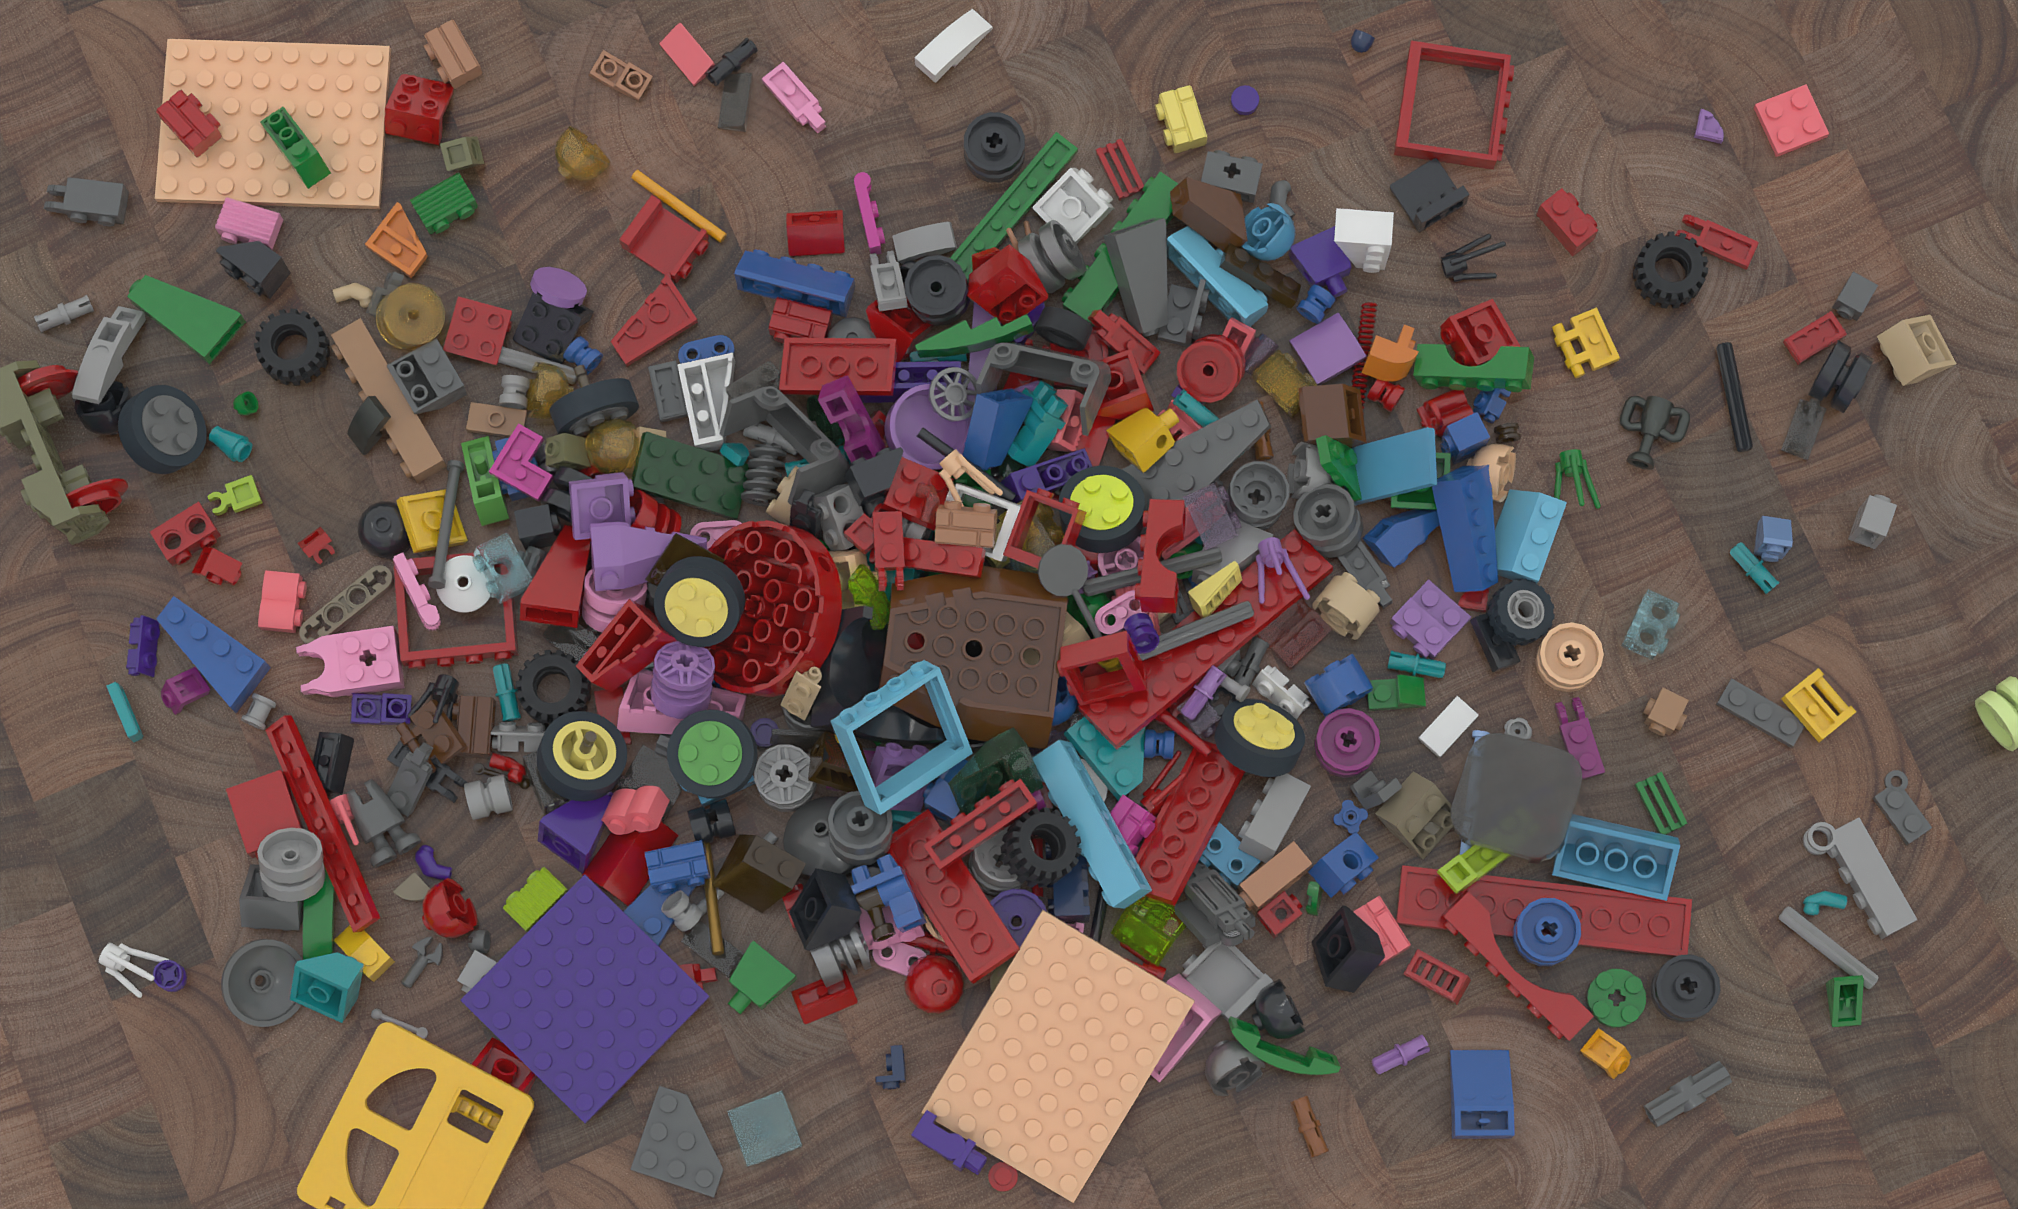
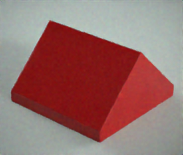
M493 1037L472 1062V1065L526 1094L529 1093L537 1078L503 1042Z

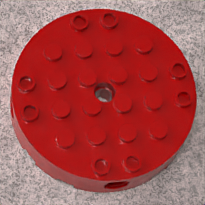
M768 520L748 521L725 532L708 549L725 559L723 564L729 567L739 578L745 593V607L731 635L718 644L704 648L714 658V680L722 688L759 697H775L786 694L796 671L803 674L809 671L811 667L820 668L829 655L841 620V583L836 565L830 553L815 536L803 529Z

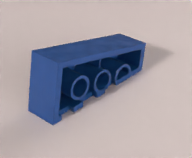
M1489 465L1461 466L1438 478L1437 485L1432 486L1454 592L1484 591L1498 583L1493 497Z
M174 596L156 618L235 713L239 711L271 668L265 660Z

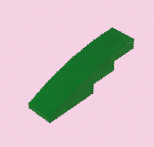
M1027 314L1002 327L997 317L973 329H970L965 320L916 344L915 348L920 358L949 357L992 348L999 343H1008L1034 332Z

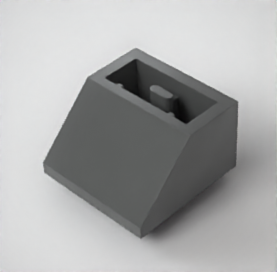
M437 338L386 365L414 414L442 409L467 395L464 384Z

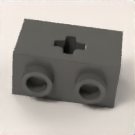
M1208 151L1201 182L1241 194L1242 201L1254 203L1263 164L1258 163L1252 157L1244 156L1240 159L1231 157L1225 151ZM1230 171L1235 172L1233 178H1228Z

